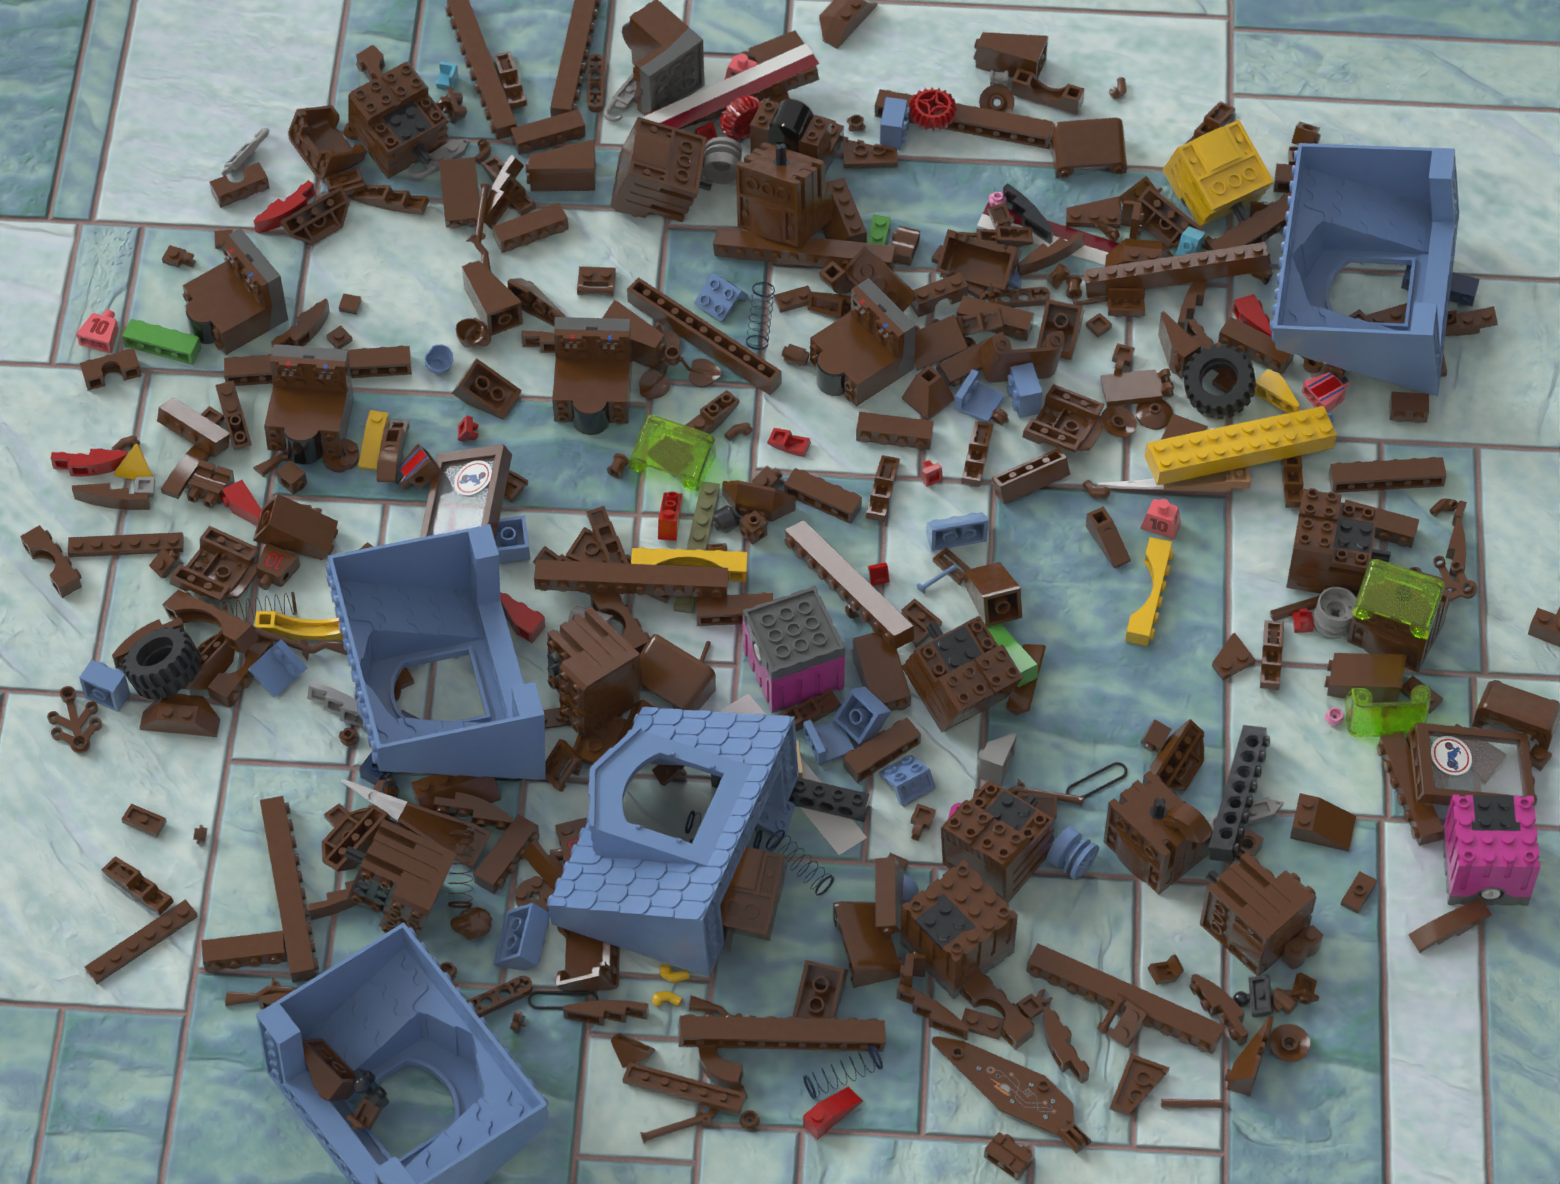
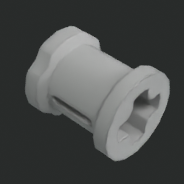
M990 70V86L993 84L1008 86V70H1005V72Z

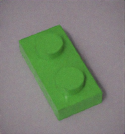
M873 214L867 243L886 245L891 217Z

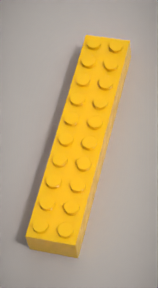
M1324 406L1147 442L1144 457L1156 485H1162L1333 449L1337 434Z

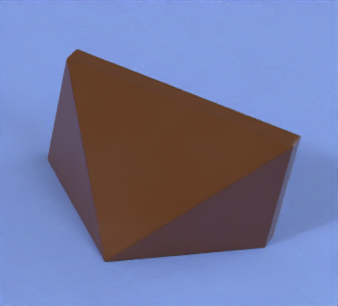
M621 1033L616 1034L611 1039V1044L622 1068L628 1066L629 1062L636 1063L644 1060L655 1052V1048Z

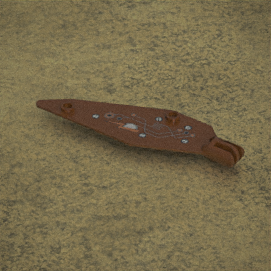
M939 1036L932 1038V1044L998 1110L1059 1136L1075 1154L1092 1142L1074 1123L1073 1103L1045 1075L965 1041Z

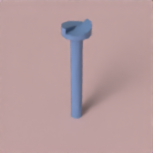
M954 564L923 585L918 583L917 589H920L923 594L926 593L925 589L957 569L956 565Z

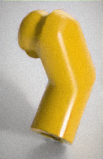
M663 964L660 967L661 977L671 983L690 979L689 972L686 969L675 972L669 964Z
M670 991L656 992L651 1002L659 1007L663 1001H668L679 1007L683 998Z

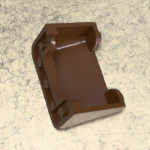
M332 105L297 109L288 130L290 142L314 175L320 180L362 162L367 154V151L361 144H355L351 148L337 129L340 116ZM309 126H311L315 133L307 136L306 132L310 131Z
M1120 118L1061 121L1052 125L1050 147L1055 178L1070 177L1074 172V168L1109 166L1110 172L1114 174L1127 173L1124 127Z
M948 229L936 272L940 273L941 278H947L961 272L965 281L991 287L993 292L1002 294L1003 291L1008 289L1022 251L1017 247L1009 245L1007 247L1003 244L1000 245L970 237Z
M1063 331L1050 333L1046 341L1042 342L1041 348L1012 350L1010 340L1007 337L992 336L980 347L985 379L992 383L1008 382L1007 375H1010V367L1027 363L1033 364L1038 379L1052 377L1057 370L1064 347Z
M653 634L640 653V667L642 669L641 689L644 687L672 704L673 709L700 710L716 691V674L714 670L660 635Z
M1498 680L1490 681L1479 702L1472 726L1482 729V726L1486 723H1489L1490 727L1497 723L1531 735V741L1536 739L1539 746L1548 751L1560 719V703L1557 700H1550L1509 686Z
M839 901L833 903V921L835 927L840 931L848 958V967L851 970V974H853V977H851L853 988L900 978L903 961L901 957H897L891 935L880 934L876 928L875 902Z
M557 926L559 933L566 938L565 970L557 972V976H555L556 986L562 991H610L619 987L620 947Z

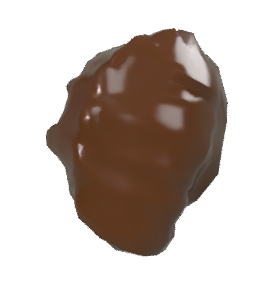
M467 318L457 323L456 336L463 347H476L477 345L485 347L490 344L491 335L484 322L476 318Z
M467 908L461 911L458 916L452 918L450 925L455 932L462 934L467 940L473 941L474 939L486 936L490 932L493 918L483 908Z

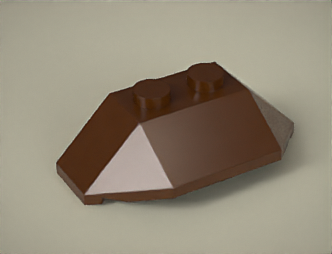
M833 0L819 15L823 42L838 49L878 6V3L873 0Z
M340 186L281 220L280 223L290 238L313 245L343 228L350 200Z
M1148 186L1138 198V202L1142 203L1141 213H1144L1142 227L1162 241L1168 248L1179 246L1182 233L1188 227L1202 232L1205 230L1151 186Z
M1125 238L1106 255L1105 267L1172 257L1173 254L1162 241Z
M739 480L723 481L722 495L731 507L734 506L740 516L750 514L756 510L767 521L773 522L796 510V497L789 496L787 493L776 488Z
M223 630L201 643L197 648L201 654V667L198 674H195V679L187 684L186 690L208 689V686L219 673L226 672L233 663L235 650L229 647L223 635Z
M171 694L168 698L161 697L159 700L154 701L143 711L139 729L217 737L220 718L204 696Z
M1189 719L1167 739L1150 766V771L1154 775H1158L1168 788L1174 791H1184L1188 788L1204 762V731Z
M374 804L369 805L367 808L347 813L323 839L322 862L337 872L355 869L358 863L343 857L348 846L366 854L382 820H388L389 813Z

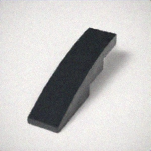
M1007 183L1003 187V196L1006 197L1007 202L1012 204V212L1022 218V226L1032 227V233L1051 244L1053 230L1045 217L1021 192Z

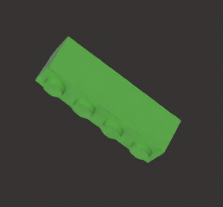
M130 319L122 335L125 347L191 365L194 364L201 350L200 339L196 335L182 333L175 329H167L160 325H152L142 320Z
M1001 623L988 626L987 628L998 646L1004 645L1023 676V679L1017 686L1021 687L1037 679V663Z

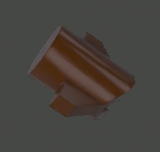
M1058 264L1054 271L1049 274L1047 281L1057 290L1070 274V270L1063 264Z
M1269 266V271L1251 273V275L1267 285L1273 272Z
M1275 989L1272 1004L1276 1012L1279 1013L1282 1009L1287 1014H1291L1296 1008L1298 1001L1291 996L1292 990Z

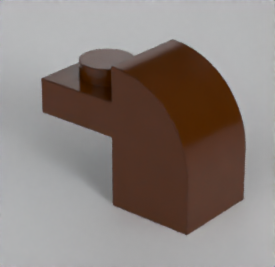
M1183 803L1181 807L1173 806L1162 819L1165 826L1180 829L1187 841L1201 843L1212 830L1206 818L1196 808L1186 803Z

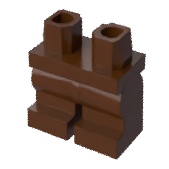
M200 460L197 465V471L188 482L187 499L190 502L196 503L199 498H202L203 505L212 509L216 503L221 505L222 489L234 484L233 470L221 466L216 468L215 464Z

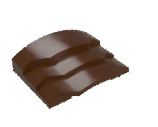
M1053 384L1046 394L1042 410L1036 419H1030L1024 428L1022 438L1037 444L1044 442L1056 448L1062 447L1074 453L1077 451H1090L1104 429L1100 420L1104 404Z
M209 526L200 537L199 550L186 567L179 564L170 576V585L186 592L190 590L201 596L210 597L218 602L224 599H237L245 592L257 575L255 558L259 548Z

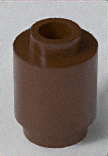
M789 344L788 347L784 346L781 356L784 357L785 362L801 367V365H807L810 352L806 351L805 348Z

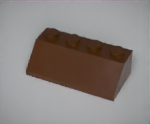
M845 178L827 181L826 184L830 185L833 190L832 220L822 228L825 238L867 243V231Z
M433 774L411 782L417 805L431 810L435 797L454 799L456 792L469 794L490 803L501 800L494 777ZM454 813L446 814L452 817L456 816Z

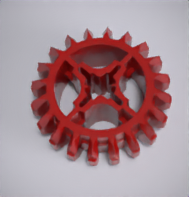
M933 87L930 90L924 88L923 92L918 90V93L914 94L909 102L911 120H913L914 125L918 124L919 128L925 127L926 131L929 128L933 132L935 128L941 131L942 126L947 128L948 124H952L953 119L956 117L957 106L955 98H952L951 94H947L946 90L941 91L940 88L934 90Z
M742 95L740 99L736 98L729 107H726V111L722 112L723 116L720 118L721 122L719 124L722 132L728 138L736 141L739 139L744 140L745 137L749 138L750 124L761 102L750 95L746 97Z

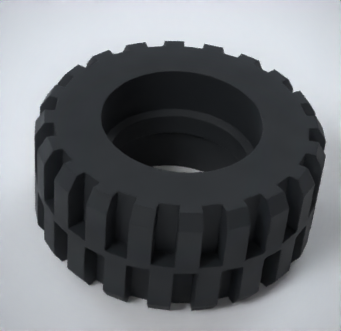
M1216 344L1210 345V349H1206V347L1200 349L1201 353L1199 355L1195 353L1192 356V361H1188L1186 365L1187 370L1184 371L1183 375L1184 388L1190 404L1193 408H1197L1199 413H1206L1207 417L1213 418L1214 415H1217L1218 419H1224L1223 415H1228L1230 418L1234 416V412L1238 411V413H1241L1244 410L1243 406H1248L1251 403L1250 398L1254 397L1256 387L1255 373L1250 359L1246 358L1245 353L1242 351L1239 353L1238 349L1234 346L1230 349L1227 347V344H1221V347H1216ZM1215 368H1227L1236 374L1237 384L1227 394L1213 395L1206 392L1202 386L1204 376Z
M162 627L160 630L155 629L151 631L148 635L145 634L142 636V639L133 644L132 648H129L124 658L123 671L140 696L159 700L161 697L168 698L171 694L179 693L178 691L182 688L185 689L188 686L187 684L195 679V674H198L202 659L199 650L187 632L176 627Z

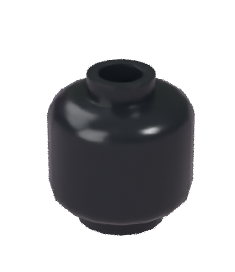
M726 505L713 513L715 520L712 523L717 531L721 530L723 533H728L739 526L741 518L734 506Z

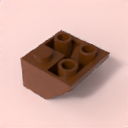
M928 365L914 377L903 394L902 400L926 420H930L953 402L954 396L943 377Z

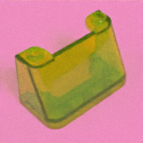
M647 415L629 460V468L635 472H644L648 466L681 477V483L686 489L699 491L701 482L704 481L716 457L715 439L706 432L655 415Z
M1372 559L1367 566L1352 616L1361 620L1371 618L1373 613L1410 625V631L1415 637L1428 640L1441 604L1445 584L1438 578L1385 561Z
M1430 685L1416 686L1411 692V701L1372 703L1371 693L1367 689L1352 688L1344 700L1348 733L1353 737H1379L1403 731L1404 735H1407L1416 722L1427 723L1431 699Z

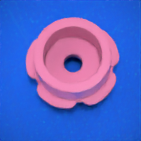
M1000 192L992 193L989 196L991 206L1006 203V197Z
M1330 708L1328 713L1325 714L1326 721L1332 726L1340 725L1344 722V714L1340 708Z

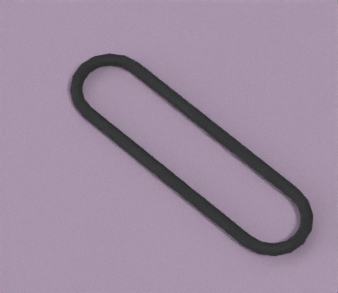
M1120 762L1111 763L1110 765L1069 785L1066 789V794H1069V790L1073 786L1101 773L1102 771L1114 765H1120L1124 768V774L1122 776L1085 794L1084 798H1086L1089 795L1124 778L1127 774V768L1123 763Z
M534 991L528 997V1004L534 1009L563 1010L564 1006H535L531 1003V997L535 994H591L596 998V1001L599 1000V997L591 991Z

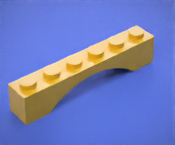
M1149 537L1144 563L1150 572L1153 589L1146 603L1138 611L1130 615L1125 642L1148 646L1149 640L1154 639L1156 628L1152 627L1153 623L1157 624L1159 612L1156 611L1157 607L1161 608L1163 597L1160 594L1165 592L1167 584L1164 577L1169 576L1171 565H1168V561H1172L1174 550L1171 549L1172 541Z
M632 548L631 564L728 568V581L746 582L747 552Z
M256 611L255 627L292 640L343 641V635L340 634L338 618L311 620L287 616L276 611Z

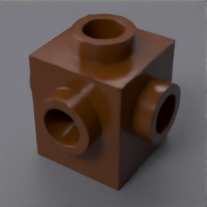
M755 510L750 514L744 515L740 520V532L753 545L767 536L768 522L763 515H759Z

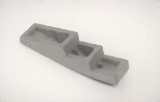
M314 681L310 682L307 699L323 703V710L340 714V721L364 728L363 720L358 713L356 699L329 686Z

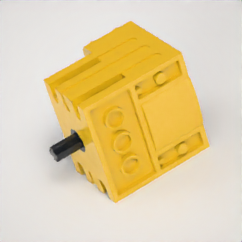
M1240 120L1215 129L1177 147L1162 169L1179 201H1185L1196 223L1201 227L1233 212L1239 222L1249 219L1244 207L1250 205V202L1261 200L1262 195L1270 188L1269 185L1274 182Z

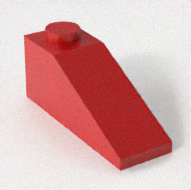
M240 480L223 488V497L221 499L226 508L229 507L235 515L257 526L261 508L244 481Z
M848 1086L817 1103L804 1114L803 1127L818 1140L861 1104L863 1100Z

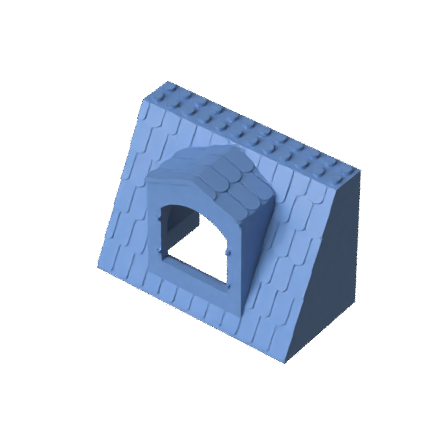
M1299 143L1298 151L1295 150L1294 162H1296V165L1292 166V177L1294 179L1290 181V192L1292 193L1291 196H1288V207L1290 208L1289 211H1286L1285 221L1288 222L1283 230L1285 242L1281 244L1283 257L1279 258L1281 273H1277V284L1279 286L1275 288V300L1277 301L1276 304H1273L1272 308L1274 320L1270 322L1272 341H1275L1276 349L1317 362H1323L1350 372L1353 371L1375 379L1378 378L1429 395L1438 396L1460 213L1455 149ZM1349 263H1360L1362 265L1364 263L1394 264L1399 266L1412 265L1405 323L1367 322L1334 312L1329 301V294L1332 283L1338 273Z
M487 524L329 555V564H325L328 587H331V599L335 603L334 609L336 618L339 619L340 634L343 635L344 650H347L348 665L351 666L352 681L355 682L358 713L363 720L365 731L368 733L367 739L369 747L372 748L373 763H377L379 771L546 780L544 711L536 683L524 684L500 600L499 553L491 525ZM469 655L485 715L459 721H435L406 718L402 714L395 701L394 689L397 678L403 668L418 667L421 664L451 658L458 659V657Z
M642 707L640 713H637L634 717L632 730L629 729L624 738L590 767L588 793L590 796V807L587 824L579 833L577 845L574 844L572 847L571 858L564 864V873L556 881L554 894L550 895L547 900L549 916L552 925L710 977L724 945L720 904L765 804L785 809L799 778L794 717L784 715ZM647 764L685 765L686 767L722 777L692 843L626 821L623 812V800L626 789L632 778Z
M405 923L395 927L256 1014L266 1072L350 1184H484L502 1165L548 1124L549 1111L547 1105L549 1103L546 1097L536 1091V1085L530 1078L527 1079L521 1065L514 1063L509 1050L502 1048L499 1044L498 1036L487 1029L486 1021L476 1015V1010L472 1003L465 1001L461 989L454 987L447 972L443 973L438 960L435 957L431 958L426 945L416 939L415 931L411 927L408 928ZM322 1038L354 1072L358 1068L371 1071L376 1077V1083L397 1073L399 1069L406 1065L429 1072L445 1085L453 1099L455 1106L454 1123L401 1158L391 1157L371 1130H357L350 1125L352 1122L346 1118L348 1114L354 1115L356 1110L349 1101L359 1097V1093L354 1091L350 1098L345 1100L326 1101L320 1097L319 1091L313 1085L305 1061L302 1040Z

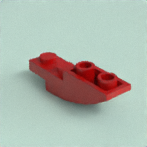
M308 180L300 185L284 202L278 198L274 203H271L264 212L257 215L255 220H253L255 232L262 233L282 226L281 220L307 206V202L315 195L314 183Z
M98 448L90 449L89 455L83 453L52 452L51 462L53 469L69 470L70 476H95L116 471L127 456L128 451Z

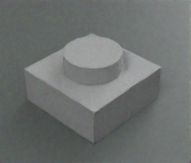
M136 477L134 494L148 493L149 497H154L155 477Z

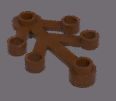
M1436 556L1433 559L1434 566L1439 569L1442 578L1423 573L1418 567H1411L1408 570L1410 574L1417 572L1414 576L1443 586L1447 590L1454 589L1455 591L1449 593L1448 601L1461 596L1470 599L1477 593L1476 583L1472 580H1467L1463 572V565L1458 560L1451 563V569L1453 573L1457 574L1460 582L1452 580L1445 566L1446 562L1443 556Z
M65 686L60 690V697L67 704L70 720L60 716L56 711L49 712L47 719L52 725L60 724L72 730L74 736L63 732L60 727L53 728L51 735L56 741L63 740L69 743L72 751L75 753H84L90 748L89 739L92 734L102 728L101 719L94 717L90 720V725L83 734L81 732V728L88 718L98 712V706L94 701L88 702L85 710L78 718L74 703L77 697L76 691L71 686Z

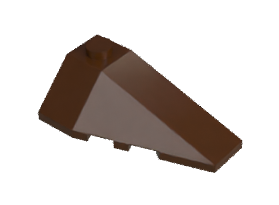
M514 278L507 281L508 289L520 299L523 311L553 327L555 326V317H566L531 281H526L522 278Z
M1269 1016L1233 1063L1232 1070L1227 1069L1224 1080L1228 1082L1227 1090L1251 1096L1272 1028L1273 1016Z

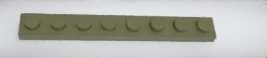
M701 482L686 550H707L712 521L714 519L713 513L716 510L720 492V484ZM676 597L673 607L674 611L693 614L696 597Z

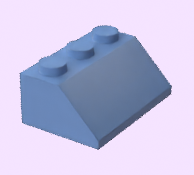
M983 512L970 513L964 516H952L941 520L935 519L927 522L926 534L931 551L987 541L988 517Z
M535 903L507 911L493 965L522 971L537 967L540 962L542 946L545 942L546 930L549 926V912Z

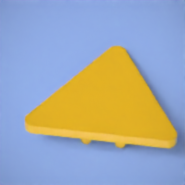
M138 444L133 446L114 472L115 476L134 480L136 477H153Z

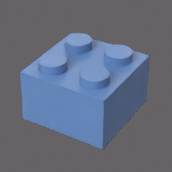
M886 97L880 124V145L901 150L902 143H906L907 133L905 132L909 128L910 119H907L910 113V108L907 107V100Z
M1027 363L1010 367V375H1007L1009 383L1007 393L1013 399V411H1017L1019 418L1039 414L1041 411L1042 389L1033 364Z
M525 515L499 519L495 539L499 553V563L530 560Z
M91 660L79 677L86 699L116 712L120 711L130 696L124 672L119 669L114 670L103 662Z
M866 687L851 689L833 720L854 740L862 744L866 740L876 737L892 711Z

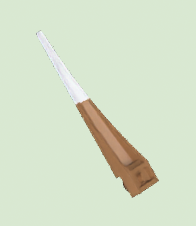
M1243 467L1162 485H1156L1153 478L1135 481L1097 483V486L1119 489L1231 491V488L1238 490L1250 488L1251 481L1249 468Z

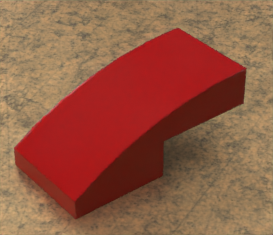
M773 428L767 443L781 451L805 457L811 441L807 437L792 435L791 430Z

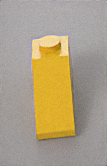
M1267 369L1256 379L1255 395L1286 413L1300 411L1299 403L1279 373Z
M370 410L365 425L358 468L377 471L384 430L390 423L388 412Z

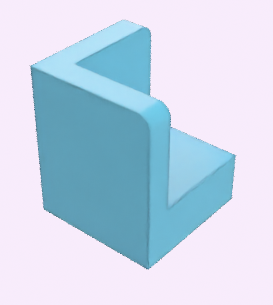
M441 61L436 87L447 90V87H452L454 91L459 78L457 64Z

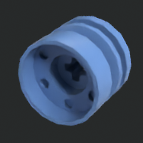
M1070 826L1057 837L1047 855V861L1058 869L1064 866V873L1070 874L1071 878L1078 880L1093 864L1098 854L1099 846L1094 842L1091 843V840L1088 838L1081 841L1082 834Z

